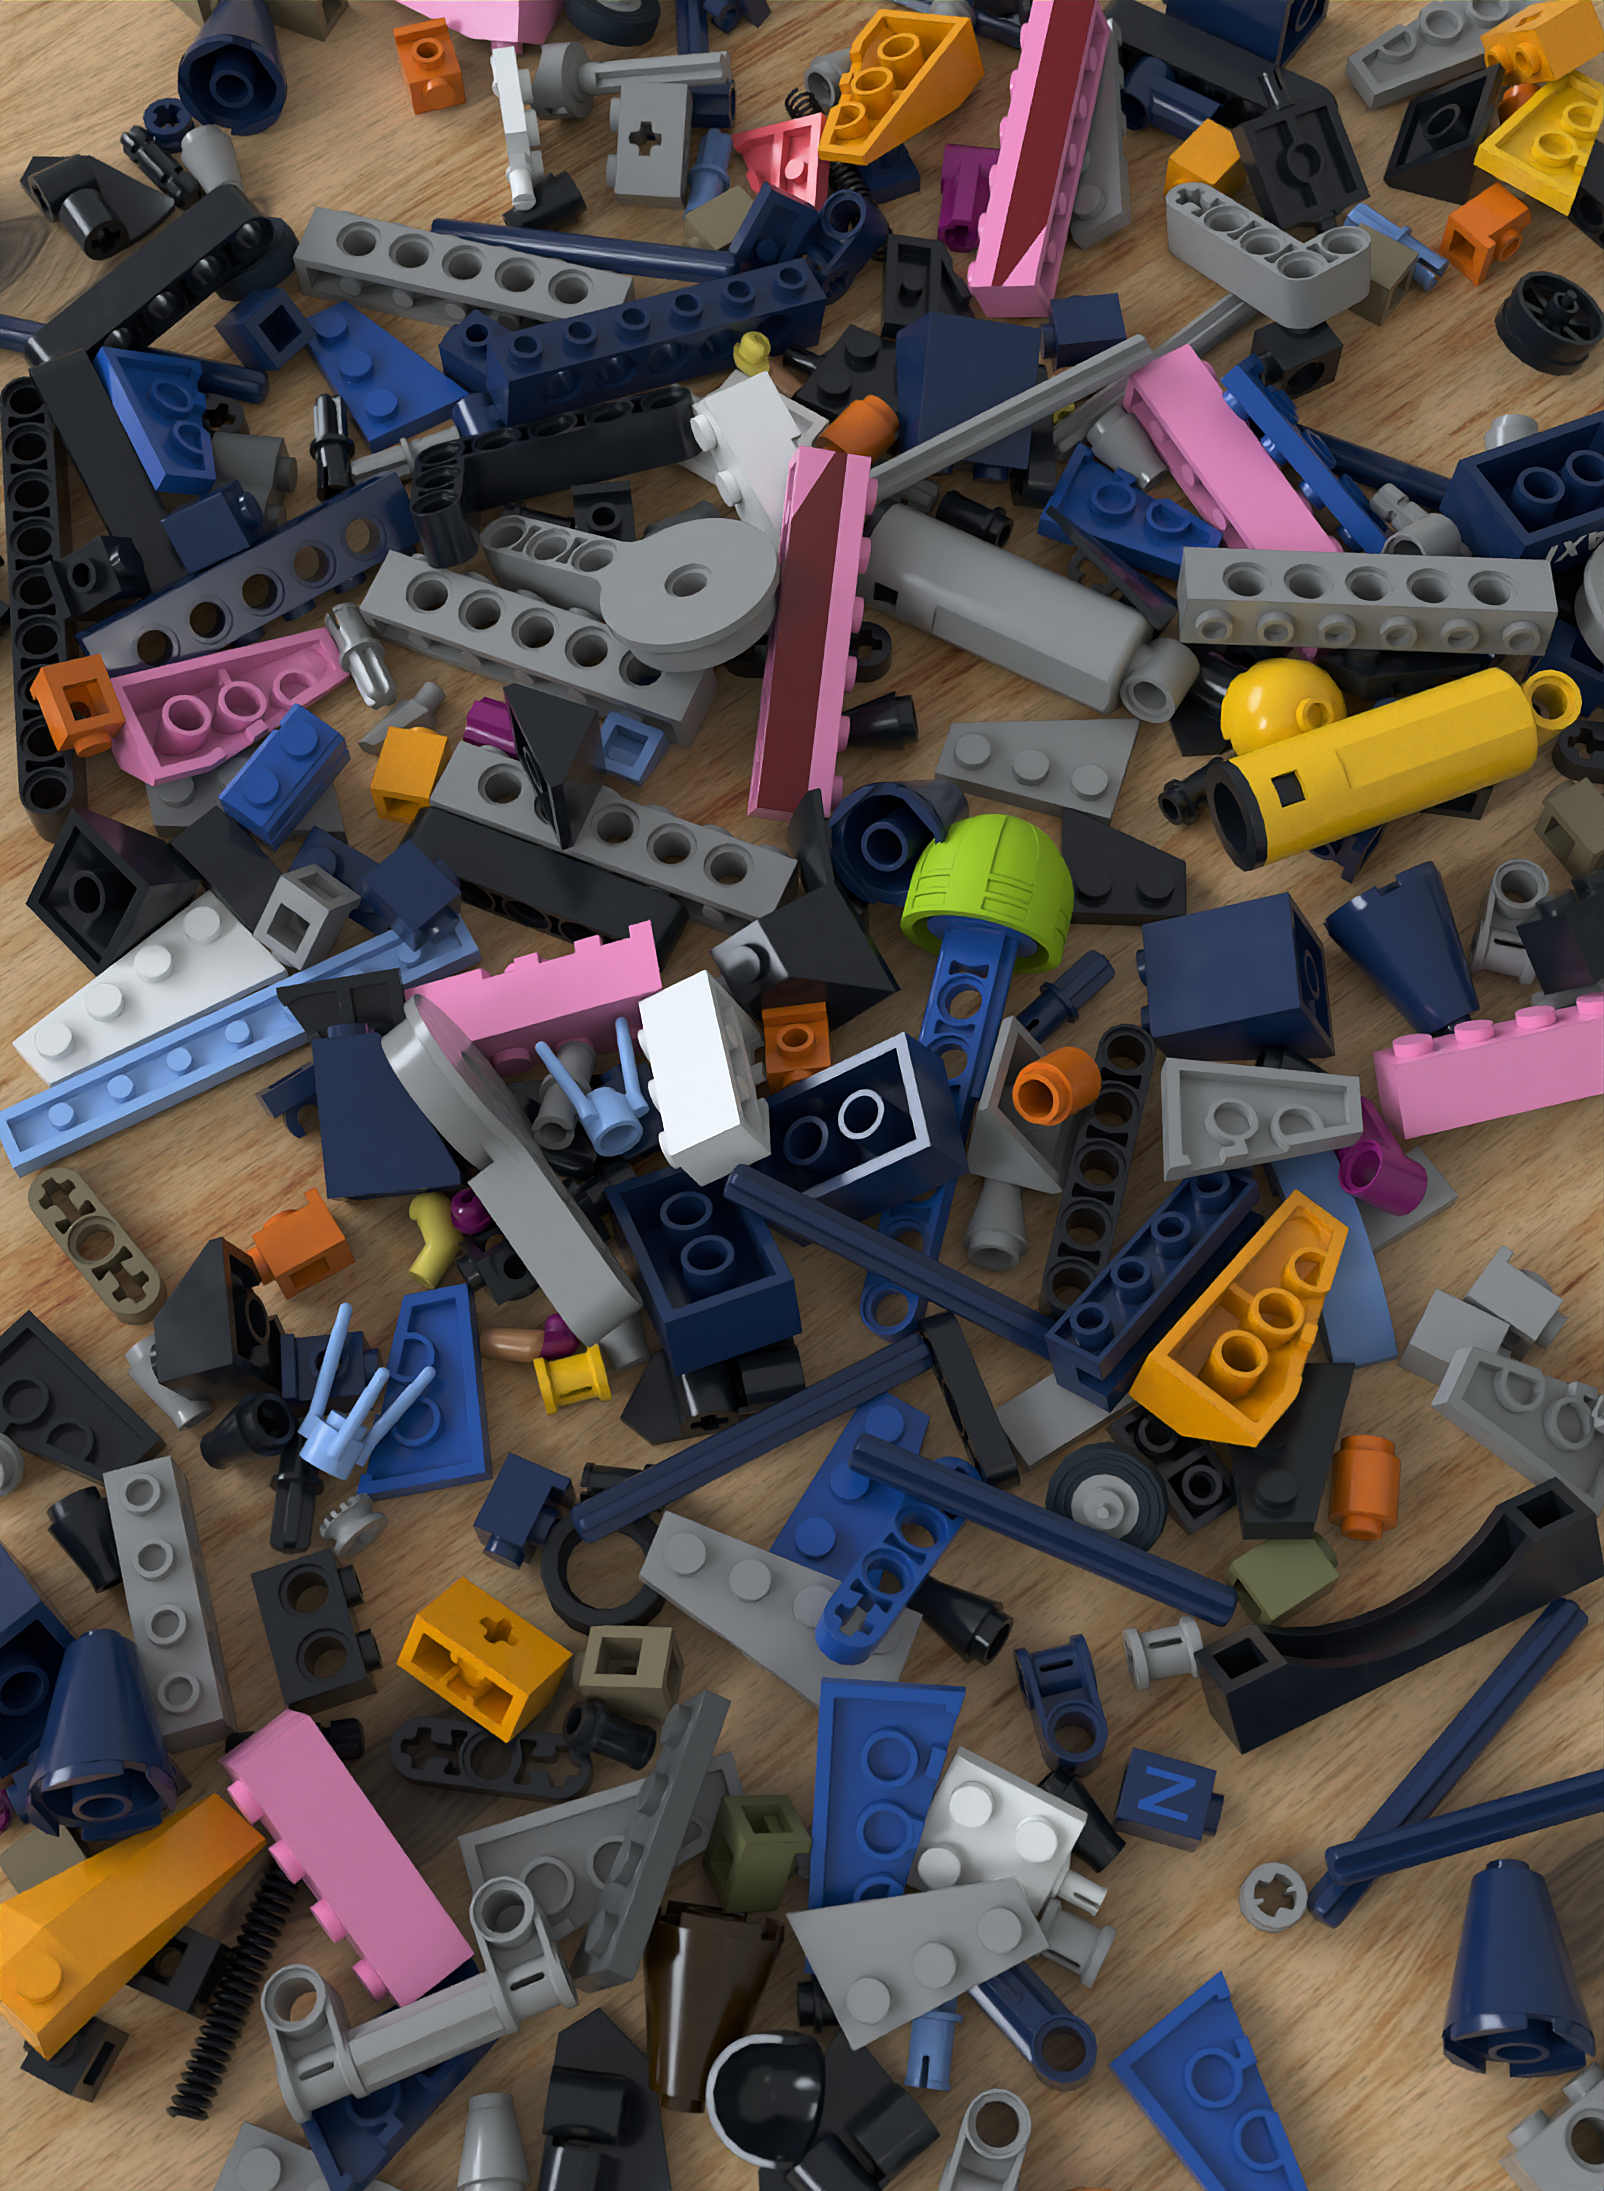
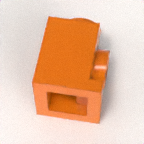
M445 17L394 28L393 34L400 70L415 115L467 103L462 72L448 32Z
M1496 182L1449 214L1439 253L1448 259L1472 283L1478 286L1485 281L1491 264L1497 260L1499 262L1506 261L1520 247L1523 241L1521 232L1530 225L1531 212L1523 200L1515 197L1499 182Z
M100 653L41 667L29 689L33 700H38L58 752L75 748L77 756L81 758L100 754L112 747L111 739L116 738L126 722ZM71 710L80 712L85 719L75 721Z
M825 1002L762 1009L766 1075L770 1095L834 1065L833 1044Z
M316 1187L304 1193L308 1205L299 1210L289 1209L274 1215L264 1224L262 1230L251 1235L256 1246L245 1252L253 1258L263 1286L276 1280L286 1300L355 1263L344 1235Z

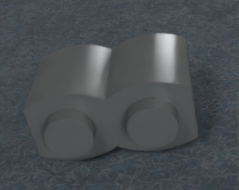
M215 432L211 445L216 481L209 492L238 479L244 492H250L259 503L264 517L262 525L266 532L287 522L286 509L282 505L286 493L294 492L296 488L298 467L296 458L289 457L284 438Z

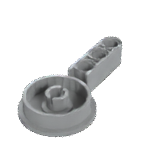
M509 515L492 521L480 534L479 542L500 588L514 593L519 589L528 590L543 598L549 605L568 611L570 608H580L593 614L598 619L605 620L609 631L617 640L628 646L639 661L657 670L691 672L722 664L743 653L756 643L770 627L777 612L778 595L776 588L780 577V564L773 543L763 531L739 520L727 518L692 520L663 529L643 540L622 542L523 516Z
M415 994L404 1003V1011L407 1018L381 1039L386 1058L407 1092L435 1128L466 1160L481 1170L468 1184L567 1326L586 1346L592 1347L645 1306L641 1294L545 1159L541 1151V1145L533 1137L536 1131H532V1123L493 1066L467 1035L438 1006L421 994Z

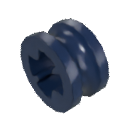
M177 98L159 99L151 103L144 112V124L146 130L154 137L153 141L159 142L170 154L183 152L181 142L188 132L195 129L192 116L186 110L181 100Z

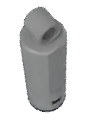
M890 498L882 500L864 523L862 537L871 539V551L866 573L858 574L855 596L863 597L865 606L1102 715H1109L1117 710L1123 702L1125 707L1141 720L1151 723H1163L1171 719L1199 675L1200 665L1194 653L1187 646L1173 639L1157 638L1151 641L1154 631L1153 625L1139 610Z

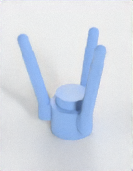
M618 1017L615 1020L626 1094L616 1092L611 1087H601L585 1096L549 1046L543 1041L538 1042L535 1046L536 1052L545 1063L547 1069L574 1105L579 1114L578 1121L583 1126L595 1151L602 1156H616L634 1147L643 1135V1128L638 1118L649 1111V1107L640 1091L628 1021L624 1017Z
M346 1302L339 1307L309 1412L297 1431L307 1438L299 1455L317 1468L343 1480L348 1479L355 1464L364 1467L374 1447L420 1396L436 1375L434 1367L428 1366L424 1368L367 1433L368 1428L362 1422L390 1376L389 1370L385 1367L379 1368L349 1416L332 1409L327 1419H324L323 1415L353 1311L352 1305Z

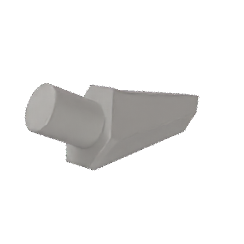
M426 682L413 699L399 701L358 743L362 751L370 754L380 753L389 726L403 729L413 727L430 728L434 726L437 721L432 713L445 698L444 692L434 683Z

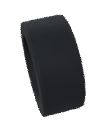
M569 1512L552 1528L541 1554L540 1576L553 1611L571 1629L589 1636L590 1627L646 1626L661 1612L666 1599L645 1583L633 1599L613 1609L592 1607L583 1603L571 1591L567 1580V1562L574 1548L583 1539L577 1533L573 1525L571 1513ZM647 1515L616 1532L631 1537L642 1548L646 1558L658 1526Z

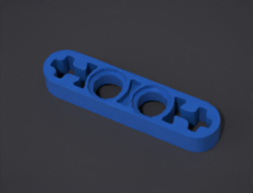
M948 1456L934 1461L983 1482L978 1470L967 1461ZM906 1495L828 1600L815 1628V1640L820 1651L830 1660L841 1665L854 1666L864 1663L869 1659L968 1520ZM918 1524L931 1533L934 1545L923 1548L910 1544L904 1538L901 1526ZM874 1569H884L891 1572L898 1578L901 1584V1591L894 1594L878 1591L868 1580L867 1572ZM859 1606L868 1614L860 1630L854 1632L851 1637L847 1636L839 1629L848 1623Z

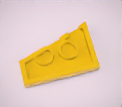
M1575 69L1556 81L1547 82L1478 147L1473 164L1494 175L1498 180L1516 187L1568 216L1604 117V85Z

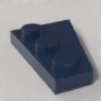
M470 1958L418 2000L479 1975L481 1971L473 1958ZM394 2005L375 2018L397 2010L400 2007ZM500 2038L376 2090L363 2098L358 2099L354 2094H350L313 2110L311 2120L300 2125L330 2191H364Z

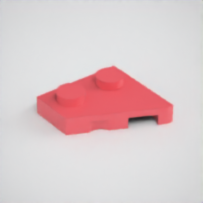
M822 112L732 134V144L745 161L748 172L745 174L752 190L756 194L759 193L766 181L811 203L818 212L821 210L827 200L830 161L820 160L817 152L827 121V117Z

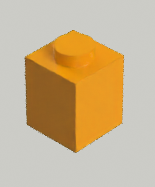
M1207 118L1168 158L1163 197L1166 198L1168 191L1177 185L1198 182L1207 184L1227 197L1232 198L1245 184L1247 173L1231 132Z
M389 726L370 785V791L379 819L411 824L418 809L431 807L429 798L452 757L448 736L439 735L437 732L424 727L403 729Z

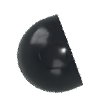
M785 2029L763 2031L733 2042L715 2060L706 2085L708 2115L721 2141L741 2159L761 2167L788 2170L797 2167L809 2152L821 2123L826 2088L825 2057L823 2049L819 2046L816 2039L804 2033Z

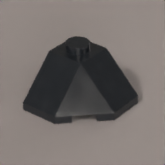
M223 1237L208 1241L153 1319L155 1344L152 1345L150 1350L153 1372L159 1384L190 1401H240L250 1393H272L282 1398L280 1335L286 1333L278 1315L268 1316L263 1302L252 1289V1287L259 1286L262 1281L253 1258Z

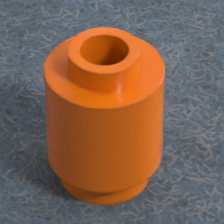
M867 395L862 401L854 400L816 438L815 445L819 449L872 457V466L894 444V434L900 429V422L894 411L883 400L874 395Z
M1071 1046L1058 1048L1027 1065L1020 1071L1012 1091L1014 1106L1017 1112L1028 1122L1042 1126L1057 1125L1088 1107L1097 1099L1101 1090V1074L1096 1062L1085 1051Z
M1372 1435L1346 1436L1340 1441V1451L1332 1456L1328 1520L1332 1524L1341 1527V1535L1346 1538L1360 1541H1375L1382 1538L1383 1531L1392 1530L1397 1527L1401 1460L1395 1456V1444L1392 1441Z

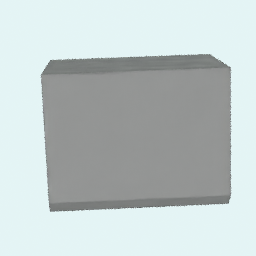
M1014 1015L1003 1019L977 1109L967 1154L969 1173L1049 1194H1056L1064 1191L1083 1110L1053 1126H1042L1028 1122L1017 1112L1013 1103L1012 1091L1018 1074L1024 1067L1048 1053Z

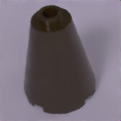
M668 1900L666 1914H661V1906L658 1909L643 1952L649 2089L662 2094L661 2106L664 2108L685 2113L702 2114L705 2112L706 2085L710 2070L722 2051L733 2042L747 2036L785 1940L786 1923L766 1917L764 1927V1925L747 1923V1913H724L722 1907Z

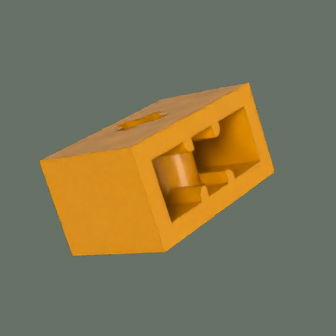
M1556 0L1532 4L1479 36L1486 51L1484 54L1486 67L1501 63L1506 70L1501 87L1556 81L1604 51V32L1591 0Z
M462 1576L416 1615L396 1664L508 1744L551 1703L573 1653Z

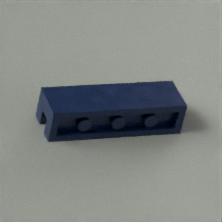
M1233 1170L1183 1179L1046 1333L1045 1339L1058 1385L1111 1413L1129 1392L1152 1350L1264 1225L1263 1216L1252 1211V1208L1260 1200L1257 1181Z

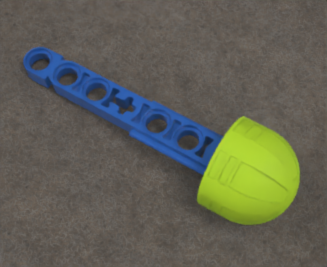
M982 814L962 819L950 825L948 835H946V839L942 844L938 842L935 845V839H932L922 852L915 866L900 923L903 934L922 949L938 956L918 1042L939 1057L950 1050H960L967 1054L965 1070L959 1076L948 1079L964 1149L976 1101L981 1099L995 1050L1012 974L1044 973L1060 965L1074 906V889L1071 875L1064 858L1052 839L1035 825L1023 819L1004 814ZM973 990L981 994L982 1004L979 1011L972 1017L957 1019L950 1015L951 1002L959 993ZM958 1178L938 1186L936 1192L927 1200L915 1202L909 1199L883 1211L877 1231L894 1240L906 1232L919 1233L923 1238V1250L921 1253L938 1261ZM867 1271L860 1299V1315L863 1323L876 1336L887 1342L894 1343L919 1331L918 1320L925 1318L929 1301ZM891 1294L906 1296L908 1301L906 1317L895 1326L885 1327L880 1325L876 1318V1310L879 1303Z

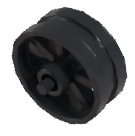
M1546 271L1529 272L1521 277L1512 289L1511 296L1506 298L1498 308L1494 320L1499 337L1511 353L1521 362L1535 370L1554 376L1572 375L1579 370L1588 359L1589 353L1604 338V314L1595 300L1574 282L1561 275Z

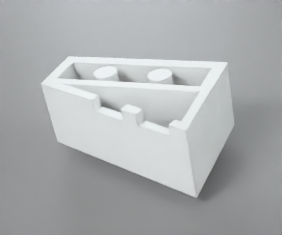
M766 370L692 405L695 417L691 418L690 423L697 443L704 452L710 450L718 467L719 473L715 474V481L724 502L729 507L735 506L742 522L751 524L763 531L773 543L778 556L789 461L799 447L796 440L801 438V432Z
M706 969L639 1001L643 1029L638 1031V1039L652 1067L654 1079L648 1082V1089L654 1105L662 1116L664 1131L659 1133V1143L669 1164L675 1169L681 1167L702 1187L730 1174L738 1164L750 1165L771 1155L769 1106L764 1097L759 1100L756 1097V1085L767 1081L765 1065L762 1061L755 1064L754 1050L765 1045L764 1032Z

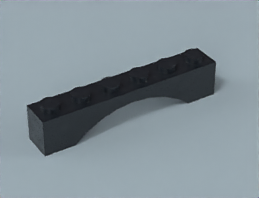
M1554 1477L1498 1504L1478 1532L1447 1564L1419 1586L1386 1605L1351 1619L1319 1626L1277 1627L1254 1623L1194 1652L1193 1655L1209 1713L1241 1755L1603 1577L1604 1561L1595 1512L1557 1477Z

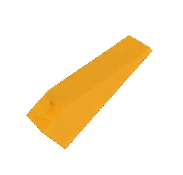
M879 9L852 43L849 52L852 64L849 73H843L839 82L841 97L838 105L830 109L817 148L819 159L866 166L959 108L985 74L971 18Z
M1295 1189L1152 1350L1138 1373L1128 1395L1181 1436L1256 1447L1298 1395L1303 1379L1301 1375L1317 1334L1319 1317L1325 1298L1331 1289L1349 1228Z
M214 1793L163 1819L162 1823L152 1830L130 1836L1 1903L0 2015L36 2051L49 2061L267 1844L266 1838L217 1793Z

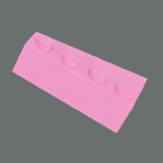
M648 920L628 926L630 938L603 945L599 935L574 941L575 953L548 960L541 958L537 952L514 958V962L505 968L503 974L493 977L490 972L480 968L404 990L405 1002L415 994H421L432 1001L467 1035L500 1075H517L528 1071L532 1066L545 1064L535 1050L536 1044L541 1041L549 1046L555 1056L561 1045L572 1040L589 1044L595 1050L596 1055L619 1052L615 1020L618 1017H624L628 1021L634 1055L643 1054L644 1052L638 1039V1031L643 1029L638 1002L663 990L651 921Z
M286 1709L217 1760L233 1783L227 1788V1791L240 1811L251 1824L260 1820L276 1842L268 1849L279 1867L293 1884L303 1879L318 1900L316 1904L310 1907V1910L321 1927L335 1944L345 1937L361 1959L351 1968L376 2003L387 1996L390 2001L400 2008L411 2004L475 1954L309 1715Z

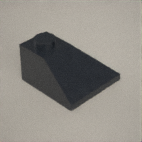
M75 807L71 809L28 897L26 905L97 977L188 907L203 878L163 839L83 807Z
M839 879L757 919L709 951L739 1006L762 1024V1009L825 1002L830 1032L832 1033L901 990Z

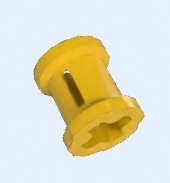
M598 1342L592 1347H587V1352L550 1362H547L543 1357L533 1359L548 1416L558 1414L559 1407L587 1399L599 1397L602 1402L612 1400Z

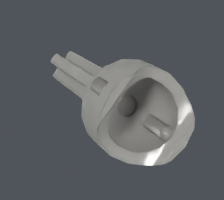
M578 42L539 45L542 49L541 60L531 86L534 103H531L530 106L532 109L534 108L536 116L540 120L584 118L589 114L594 96L621 93L622 80L688 84L689 87L726 84V82H731L733 72L729 67L731 57L728 51L591 62L585 48Z

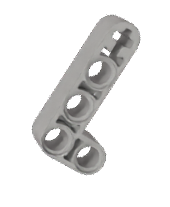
M1198 182L1183 183L1173 187L1166 195L1169 251L1282 326L1291 329H1306L1316 326L1362 301L1371 290V237L1364 229L1354 226L1335 227L1303 244L1207 184Z

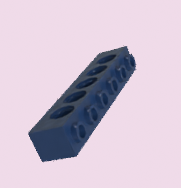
M802 257L487 338L486 388L506 427L604 403L737 367L733 358L734 345L737 342L741 343V338L747 332H759L769 340L771 345L769 355L771 357L785 354L786 349L790 347L791 343H795L804 349L819 345L827 297L806 260Z
M381 471L266 532L250 547L197 572L185 575L74 634V637L86 657L101 654L109 678L210 655L231 643L233 649L247 646L265 635L262 626L281 615L285 622L297 619L316 607L313 598L332 588L336 594H341L362 584L367 580L364 571L384 561L389 550L410 557L417 553L414 544L419 542L420 539L409 509L410 498L396 472ZM361 519L367 525L370 537L364 549L354 552L347 545L346 530L353 521ZM310 546L318 554L319 567L312 577L301 579L295 571L294 560L301 549ZM261 574L267 581L268 595L262 604L250 607L243 598L242 588L244 582L250 576ZM202 602H210L217 612L216 625L208 633L196 634L190 624V614L196 605ZM147 631H160L165 639L163 655L156 661L143 662L137 652L139 638Z

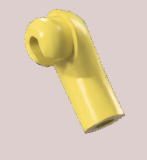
M440 1192L421 1193L412 1200L409 1207L410 1219L417 1220L426 1244L407 1273L416 1282L429 1289L437 1287L460 1251L458 1243L464 1240V1234L454 1227L451 1220L450 1205L452 1201Z

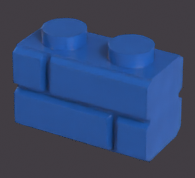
M297 703L291 707L279 722L281 728L279 730H272L218 796L225 813L240 828L274 852L279 849L351 760L349 751L346 749L345 738Z

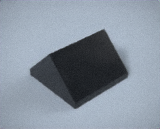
M1501 63L1409 101L1383 181L1389 187L1461 206L1465 204L1477 167L1473 163L1478 147L1486 139L1506 72Z
M516 683L503 687L516 755L563 851L574 846L607 776L598 710Z

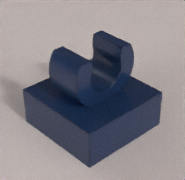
M706 0L703 5L704 10L713 16L711 23L726 35L737 27L741 17H744L758 28L771 14L766 0Z
M901 143L866 166L853 164L857 168V172L860 173V178L867 185V190L871 192V196L878 205L920 191L921 176L911 160L904 143Z
M310 1061L255 1094L268 1116L276 1118L283 1114L286 1129L297 1138L306 1135L303 1127L298 1122L299 1110L308 1104L315 1105L318 1108L314 1063Z

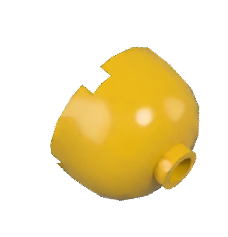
M1270 658L1255 663L1256 665H1253L1247 672L1239 673L1231 681L1222 702L1220 728L1224 740H1231L1233 750L1240 756L1346 719L1347 709L1341 690L1325 670L1307 660Z

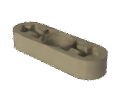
M58 1167L41 1173L33 1181L28 1192L29 1206L40 1223L119 1321L129 1325H142L152 1321L167 1301L166 1285L156 1269L77 1172L68 1168ZM59 1190L65 1195H69L70 1201L82 1216L73 1224H71L62 1210L53 1204L50 1198ZM99 1231L109 1232L114 1235V1247L106 1257L95 1261L81 1257L82 1243L89 1235ZM123 1267L135 1284L143 1288L146 1295L138 1303H135L129 1297L126 1298V1292L114 1277V1274L118 1273Z

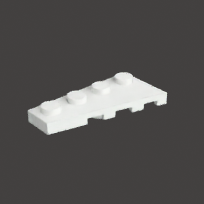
M208 890L18 1037L12 1044L18 1054L51 1088L183 1027L213 1011L241 1000L240 998L267 985L271 986L288 978L289 975L286 968Z

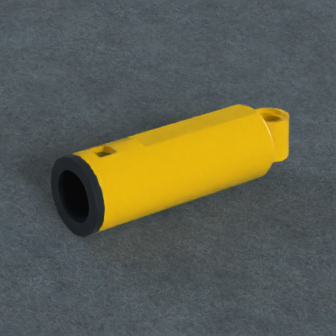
M1494 667L1211 765L1206 774V795L1217 835L1234 864L1244 872L1527 773L1537 759L1538 746H1542L1574 723L1580 714L1582 706L1580 689L1572 678L1560 671L1552 669L1539 671L1519 685L1509 673ZM1532 698L1545 704L1549 711V719L1542 718L1536 713L1532 706Z

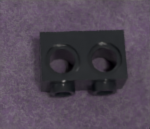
M330 1547L251 1574L285 1705L290 1710L310 1716L378 1693L372 1671L383 1668V1663L372 1629L360 1631L354 1607L364 1604L365 1601L353 1564L342 1567ZM313 1586L328 1588L327 1599L319 1609L309 1613H302L296 1610L297 1600L306 1589ZM334 1649L346 1652V1662L339 1673L330 1678L314 1676L315 1663L323 1653Z

